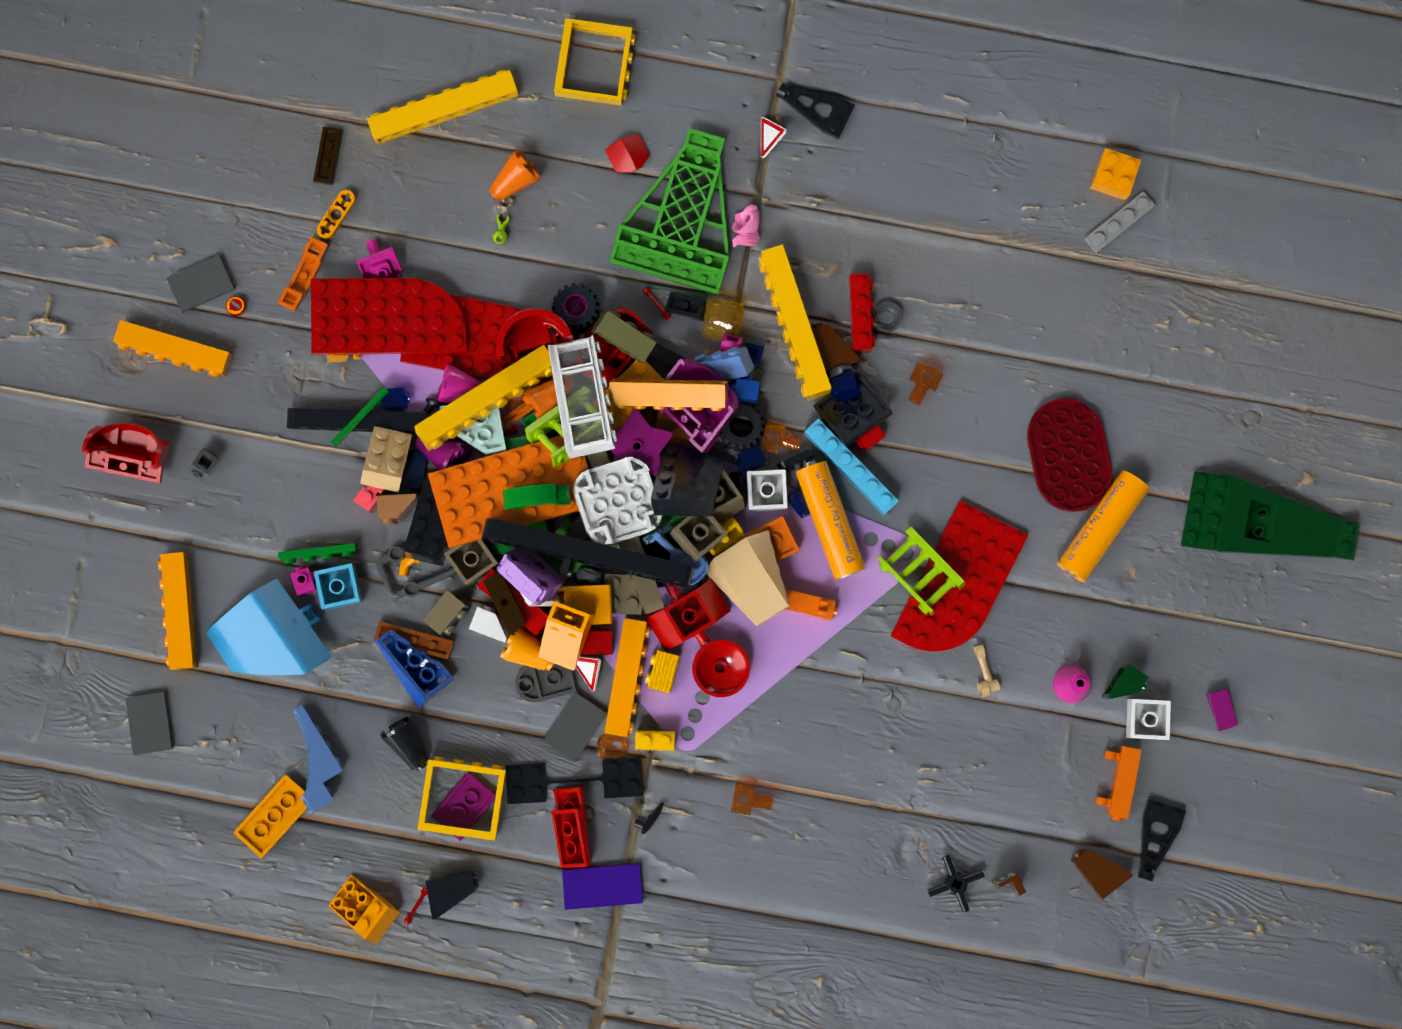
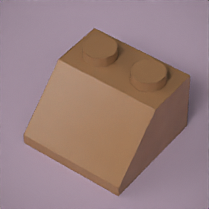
M417 494L377 496L378 520L386 524V526L397 525V522H402L417 506L419 496Z

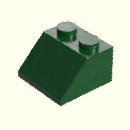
M1130 664L1121 665L1101 698L1113 699L1137 694L1140 691L1143 692L1148 685L1146 680L1149 676Z

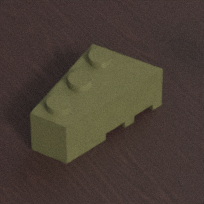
M613 310L601 313L590 333L594 336L595 334L605 339L606 343L613 344L621 352L638 362H645L656 344L653 341L654 337L645 331L643 333L638 331L637 326L632 322H624L620 319L621 315Z

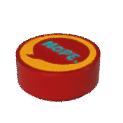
M233 296L227 300L226 310L233 316H240L245 312L246 304L240 297Z

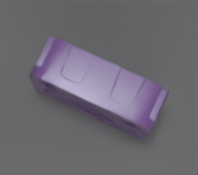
M519 548L506 552L497 566L498 572L535 605H541L554 597L564 582L562 576L535 552Z

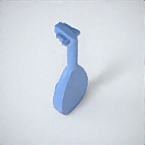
M662 528L658 532L656 531L652 535L653 538L649 541L650 543L656 540L670 553V561L694 567L690 586L702 580L709 569L707 559L703 556L694 563L682 548H675L661 535L664 531Z

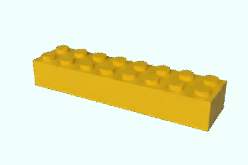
M782 244L761 251L760 258H758V266L760 272L765 273L764 284L767 291H771L770 302L772 307L777 309L776 319L778 325L783 327L782 337L784 343L789 344L788 355L790 361L795 362L794 373L796 379L801 380V394L803 398H807V401L830 394L832 388L784 246Z

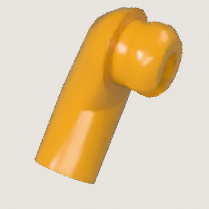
M404 556L400 562L398 575L408 577L410 565L413 563L418 564L420 561Z

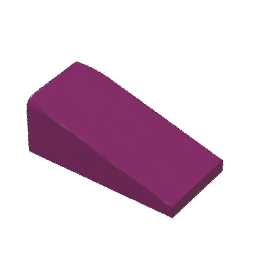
M1222 689L1206 694L1218 731L1238 726L1228 690Z

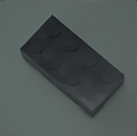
M424 479L403 552L406 558L443 566L446 558L444 553L448 551V544L430 480Z

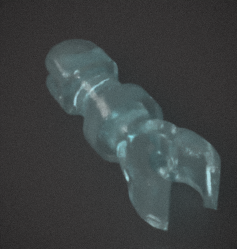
M670 520L662 527L658 526L655 531L643 537L642 540L645 545L650 543L649 541L653 538L652 535L661 528L664 530L661 533L663 537L665 533L672 531L678 524L673 527L670 524L676 520Z

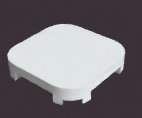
M625 457L624 459L586 470L575 480L573 487L575 500L586 533L593 542L612 545L647 534L659 525L662 516L654 515L651 495L654 486L649 474V468L639 459Z

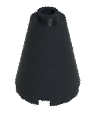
M413 715L409 719L404 717L388 727L390 731L387 733L384 730L380 733L381 739L411 770L416 769L419 771L427 766L428 757Z

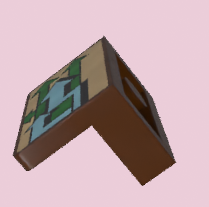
M1014 872L992 881L993 886L997 888L1009 883L1013 892L1019 896L1026 893L1018 874Z

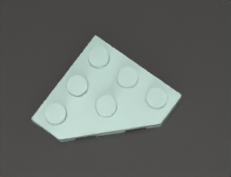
M499 408L493 410L488 417L477 420L472 427L461 430L457 435L486 455L506 451Z

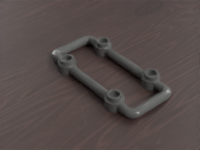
M392 547L387 555L378 559L376 564L387 593L392 599H400L405 596L415 597L418 595L419 590L457 574L452 567L418 583L407 582L402 590L395 592L384 564L390 561L400 562L405 555L403 552L404 547Z

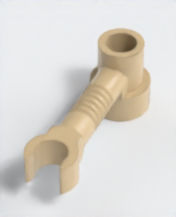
M983 644L973 647L985 680L977 683L979 694L983 698L989 696L992 692L999 691L1000 685L997 679H992L986 660Z

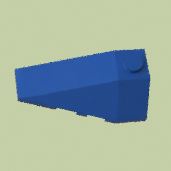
M392 630L375 641L405 690L419 708L434 698L454 680L442 663L437 660L434 661L426 655L427 653L422 650L419 651L409 641Z

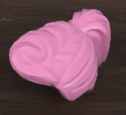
M750 204L745 207L743 212L735 214L732 230L739 235L732 240L734 248L737 245L755 246L759 242L760 235L757 230L760 219L759 210L756 205Z

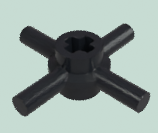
M945 855L942 858L948 875L944 880V884L927 890L929 897L947 891L957 896L962 913L967 912L970 909L964 892L967 889L968 883L984 878V873L980 870L965 876L960 872H956L950 855ZM953 879L961 882V884H958V888L951 886V883H954Z

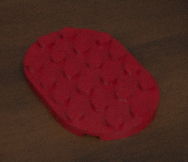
M1056 399L1040 407L1032 416L1027 428V445L1037 489L1047 503L1059 510L1081 512L1090 509L1102 500L1109 490L1112 480V468L1102 423L1092 408L1090 409L1087 405L1075 399Z

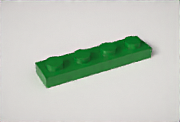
M353 543L278 552V559L284 561V564H294L299 559H303L304 562L315 561L316 557H323V560L334 559V555L341 554L342 557H352L353 553H358V545Z

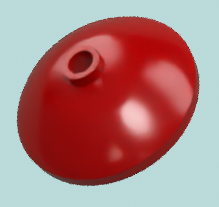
M724 639L713 640L703 645L696 653L692 663V674L698 687L706 694L720 698L728 697L739 692L746 684L750 675V662L747 654L738 644ZM718 663L723 664L722 669L716 668Z

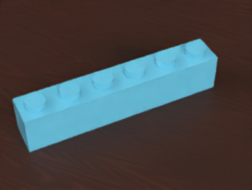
M819 419L804 432L803 435L882 516L898 503V499Z

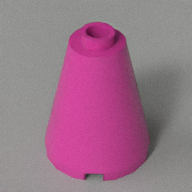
M447 365L439 387L437 401L452 403L482 384V382L453 366Z
M1077 665L1064 666L1059 669L1053 679V689L1056 696L1067 703L1083 701L1088 697L1092 688L1090 675L1085 669Z

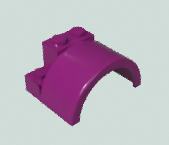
M685 358L679 359L664 379L725 381L709 367ZM728 384V405L721 411H712L711 408L703 407V410H692V407H684L683 410L665 407V409L657 410L662 414L666 413L690 436L689 441L703 453L709 451L720 437L718 435L737 410L739 401L736 393Z

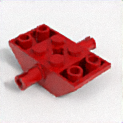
M710 578L687 593H682L678 586L672 585V589L669 584L665 583L663 586L671 596V602L665 605L663 609L657 610L645 618L664 650L671 649L691 637H695L701 647L705 645V641L706 643L710 642L711 640L705 632L706 628L719 621L731 611L713 580ZM686 611H693L692 619H684Z

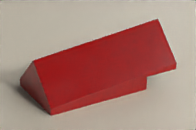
M583 784L555 789L553 791L557 809L552 810L551 814L561 868L588 867L591 864Z

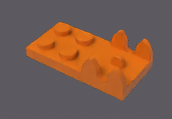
M781 516L745 534L741 539L738 538V541L726 547L725 550L723 549L719 554L744 538L764 531L770 532V540L774 547L777 563L801 550L784 516Z

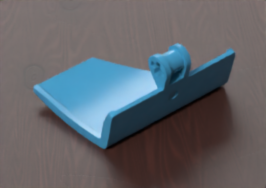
M277 579L251 592L206 632L211 643L234 673L304 675L331 658L330 653L312 629L321 621L320 617L314 614L312 611L313 607L310 604L299 610Z

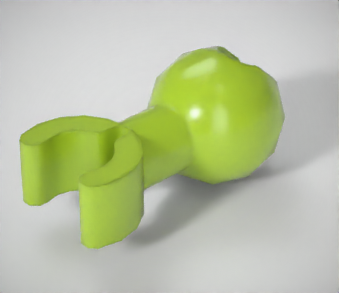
M497 215L498 230L494 232L493 240L496 244L500 245L507 241L508 236L505 228L509 225L510 219L507 216L506 220L501 224L500 215Z

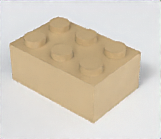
M374 426L360 484L399 492L412 434Z

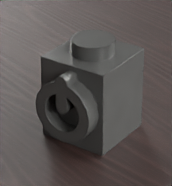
M207 448L201 449L189 467L191 474L196 478L205 479L218 461V456Z

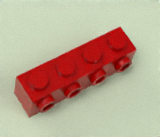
M850 274L848 284L851 349L855 353H871L872 347H875V335H872L871 328L875 327L874 316L871 317V309H874V299L870 298V290H873V280L869 279V274Z

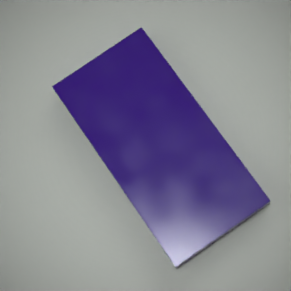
M640 864L562 870L565 910L643 903Z

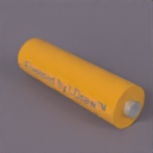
M816 460L803 464L804 468L795 473L834 580L843 579L862 572L866 567L827 461L816 463Z
M1123 470L1120 472L1057 562V565L1064 571L1063 575L1072 581L1076 579L1083 583L1086 582L1149 492L1150 488L1147 484L1127 471Z

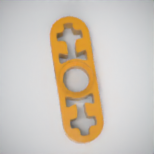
M343 190L338 194L318 224L317 233L322 239L329 240L333 238L354 207L356 198L350 190ZM350 195L349 198L351 199V201H350V202H347V201H346L345 204L343 205L344 200H343L342 198H343L344 196H345V197H348V196ZM338 203H339L341 206L343 205L344 208H346V210L344 211L340 206H337ZM335 210L341 211L342 214L338 220L331 218V214ZM329 219L333 224H336V225L333 226V225L331 224V225L329 226V222H328L327 220ZM329 226L328 229L330 230V233H325L323 235L322 228H327Z

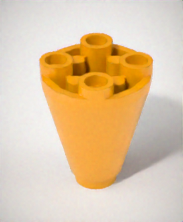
M524 626L511 633L507 640L508 645L500 655L506 661L544 671H550L555 664L538 657L541 641Z

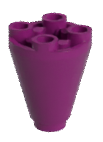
M419 437L416 440L418 449L438 470L463 464L472 453V450L468 448L466 443L453 439H447L439 448L431 449L430 451H428Z

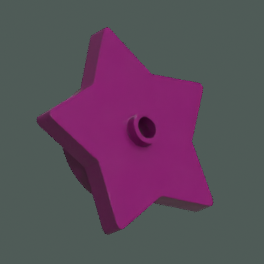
M634 409L623 428L615 430L617 442H614L615 449L611 451L615 455V461L625 457L639 459L648 466L650 475L657 476L660 465V452L671 439L673 433L650 427L640 412ZM604 434L600 436L602 440L605 439ZM635 443H639L641 445V448L639 450H635L633 448V445Z

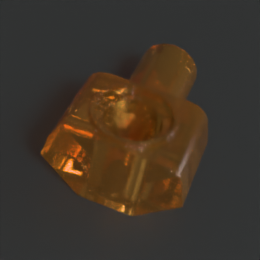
M917 363L909 379L912 383L916 384L909 401L916 405H921L927 390L936 391L943 374L928 365ZM922 373H929L931 380L924 381L921 376Z
M768 421L760 449L778 454L779 448L783 447L798 452L802 439L784 434L785 426ZM775 433L778 436V440L776 442L769 441L767 438L768 434Z
M736 783L731 812L750 815L751 808L771 811L773 797L754 794L755 786ZM743 793L748 796V802L744 805L739 804L737 801L738 796Z

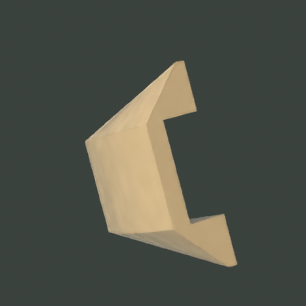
M769 531L746 537L719 554L711 561L706 573L757 627L790 606L784 583L781 580L780 569L776 562Z

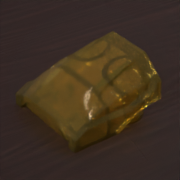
M707 299L701 339L722 341L724 333L740 337L744 304Z

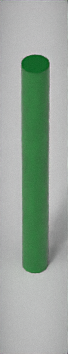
M383 387L339 432L331 443L337 447L389 391Z

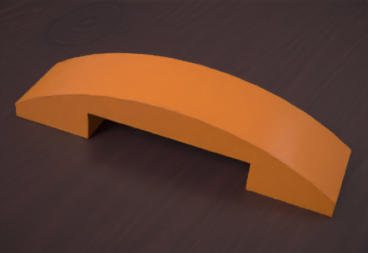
M310 237L303 251V257L277 304L294 312L297 310L311 287V278H315L319 271L328 244Z

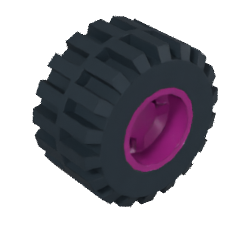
M571 283L572 286L568 287V285H565L563 290L559 289L557 291V296L554 295L552 312L565 321L574 335H577V332L584 334L585 330H589L600 317L599 300L590 287H584V284L579 283V286Z

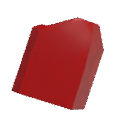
M638 133L621 138L605 149L616 173H633L641 169L650 157Z

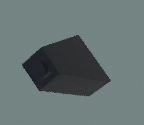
M474 871L425 881L432 920L437 919L477 890L476 886H479V879L477 874L474 875Z

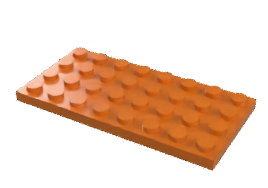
M578 431L572 432L574 438L578 436ZM561 435L550 438L559 449L565 445L564 438ZM539 441L428 473L449 549L481 540L487 518L530 526L578 512L579 509L573 487L578 476L582 472L589 470L585 455L569 458L566 463L555 468L551 458L553 453ZM540 484L569 485L570 505L504 510L503 490Z

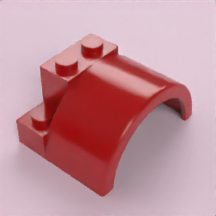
M530 308L515 313L502 325L496 340V354L503 368L519 360L518 355L532 352L542 345L548 347V345H556L574 340L568 325L558 315L545 309ZM549 326H551V327H553L554 329H556V330H555V334H553V335L551 334V330H550V327H549ZM511 337H513L514 346H511L509 343Z

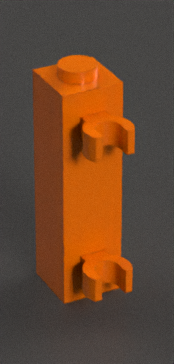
M785 589L790 606L784 610L829 621L832 620V617L836 618L838 606H835L836 601Z
M1119 746L1118 753L1105 751L1104 753L1105 759L1115 760L1116 764L1109 799L1096 796L1095 804L1107 806L1106 814L1111 815V820L1122 822L1123 818L1129 819L1142 750Z

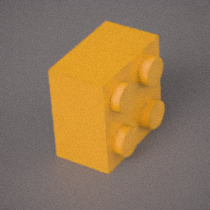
M1105 148L1101 153L1090 189L1126 201L1130 196L1141 160Z

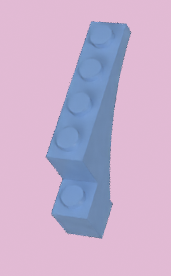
M301 705L293 712L303 732L308 754V779L305 794L302 795L301 800L309 813L313 814L333 800L331 789L329 786L325 787L324 783L341 774L343 765L338 757L335 758L331 752L333 749L330 743L323 740L321 736L323 733L317 724H313L310 711L307 708L304 709Z

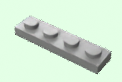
M1143 191L1084 240L1097 254L1153 209L1155 204Z

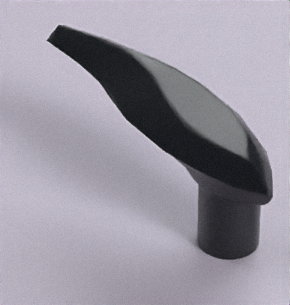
M426 398L428 403L423 411L431 413L434 407L440 409V406L448 404L437 401L434 398Z
M662 802L657 806L653 813L648 816L646 822L638 819L635 820L634 826L641 829L642 834L648 832L654 825L664 803Z

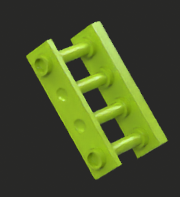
M584 386L567 398L570 418L579 417L576 412L582 408H586L591 414L600 412L591 403V391L588 387ZM558 405L525 428L527 440L531 444L540 440L553 453L551 458L555 468L566 463L569 459L565 445L559 449L545 435L552 429H555L563 437ZM612 412L614 423L611 424V427L613 429V427L616 425L615 415ZM601 419L591 427L586 423L577 424L583 432L577 437H573L574 445L593 442L604 434Z
M910 527L905 531L908 536L906 538L907 541L886 561L879 556L877 558L880 562L878 566L885 573L889 571L920 603L918 607L925 615L929 612L933 616L935 613L930 607L952 587L957 586L961 589L965 585V581ZM917 545L921 549L920 555L901 573L897 574L891 566L908 549ZM930 558L935 563L933 565L934 568L911 588L904 579L923 561ZM943 572L948 577L946 579L947 582L924 602L917 593L937 574Z

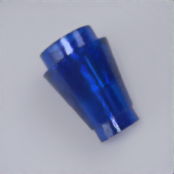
M800 489L787 495L788 504L801 519L810 514Z

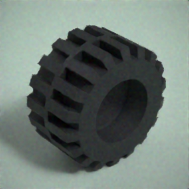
M740 401L737 410L718 434L721 442L727 448L734 449L736 452H746L748 449H754L763 439L765 432V420L762 412L760 413L759 409L752 406L751 403L746 404ZM740 416L748 418L753 425L752 432L746 437H737L732 434L730 423L734 418Z

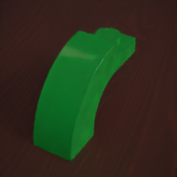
M540 484L503 490L504 510L570 505L569 485Z

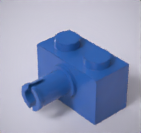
M753 368L748 376L741 377V379L737 378L736 384L732 383V389L736 393L739 403L740 401L746 404L751 403L752 406L756 407L760 382L752 381Z

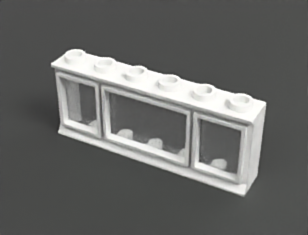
M591 335L588 338L548 345L567 455L569 458H575L615 449L614 442H617L616 431L612 430L611 424L614 423L612 412L608 410L611 402L609 394H605V388H608L606 377H602V370L605 369L603 360L599 359L598 353H601L599 341L596 342L594 336Z

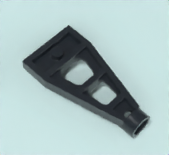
M784 83L781 84L776 97L785 101L821 132L838 140L855 107V104L838 96L794 88ZM800 96L813 100L810 109L806 110L798 105L797 100ZM824 103L832 107L828 119L822 120L814 113L816 104Z
M1149 798L1147 799L1142 816L1139 878L1153 882L1156 870L1181 830L1186 810ZM1159 822L1168 826V833L1163 840L1159 841L1151 836L1152 823ZM1149 843H1154L1161 847L1155 859L1147 856ZM1145 868H1149L1150 872L1145 871Z

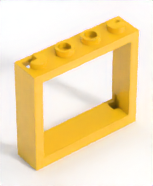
M565 18L554 87L555 96L622 106L623 100L627 98L625 82H629L630 71L627 70L628 64H632L633 53L630 52L631 45H635L636 39L633 29L631 27ZM573 31L626 38L617 96L564 89Z
M434 756L433 760L428 759L417 830L496 841L507 771L503 770V766L491 764V768L483 767L484 763L472 762L471 766L464 765V760L453 759V762L450 763L445 762V758ZM434 766L499 775L491 831L426 823Z

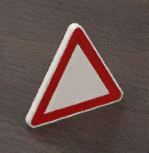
M765 117L761 118L762 158H765L787 132L786 128Z
M580 656L576 669L590 690L595 691L601 660L600 658Z

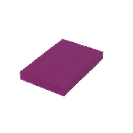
M468 771L431 817L440 825L471 829L495 801L496 793ZM453 835V836H455L459 841H461V840L465 837V836Z

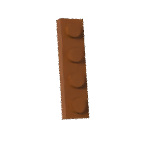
M379 621L374 640L392 630L409 641L419 651L422 650L429 655L449 660L454 641Z

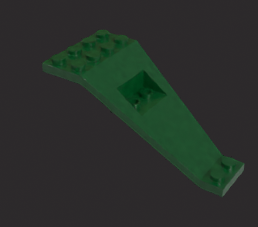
M1194 471L1181 546L1225 553L1321 557L1354 561L1361 523L1340 520L1231 475ZM1262 510L1266 511L1264 516H1260ZM1262 529V534L1257 535V530Z

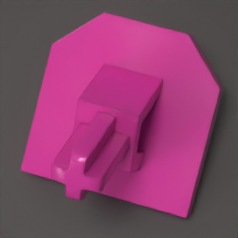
M369 239L366 245L370 255L356 260L363 278H399L402 269L393 248L390 247L380 251L377 240Z

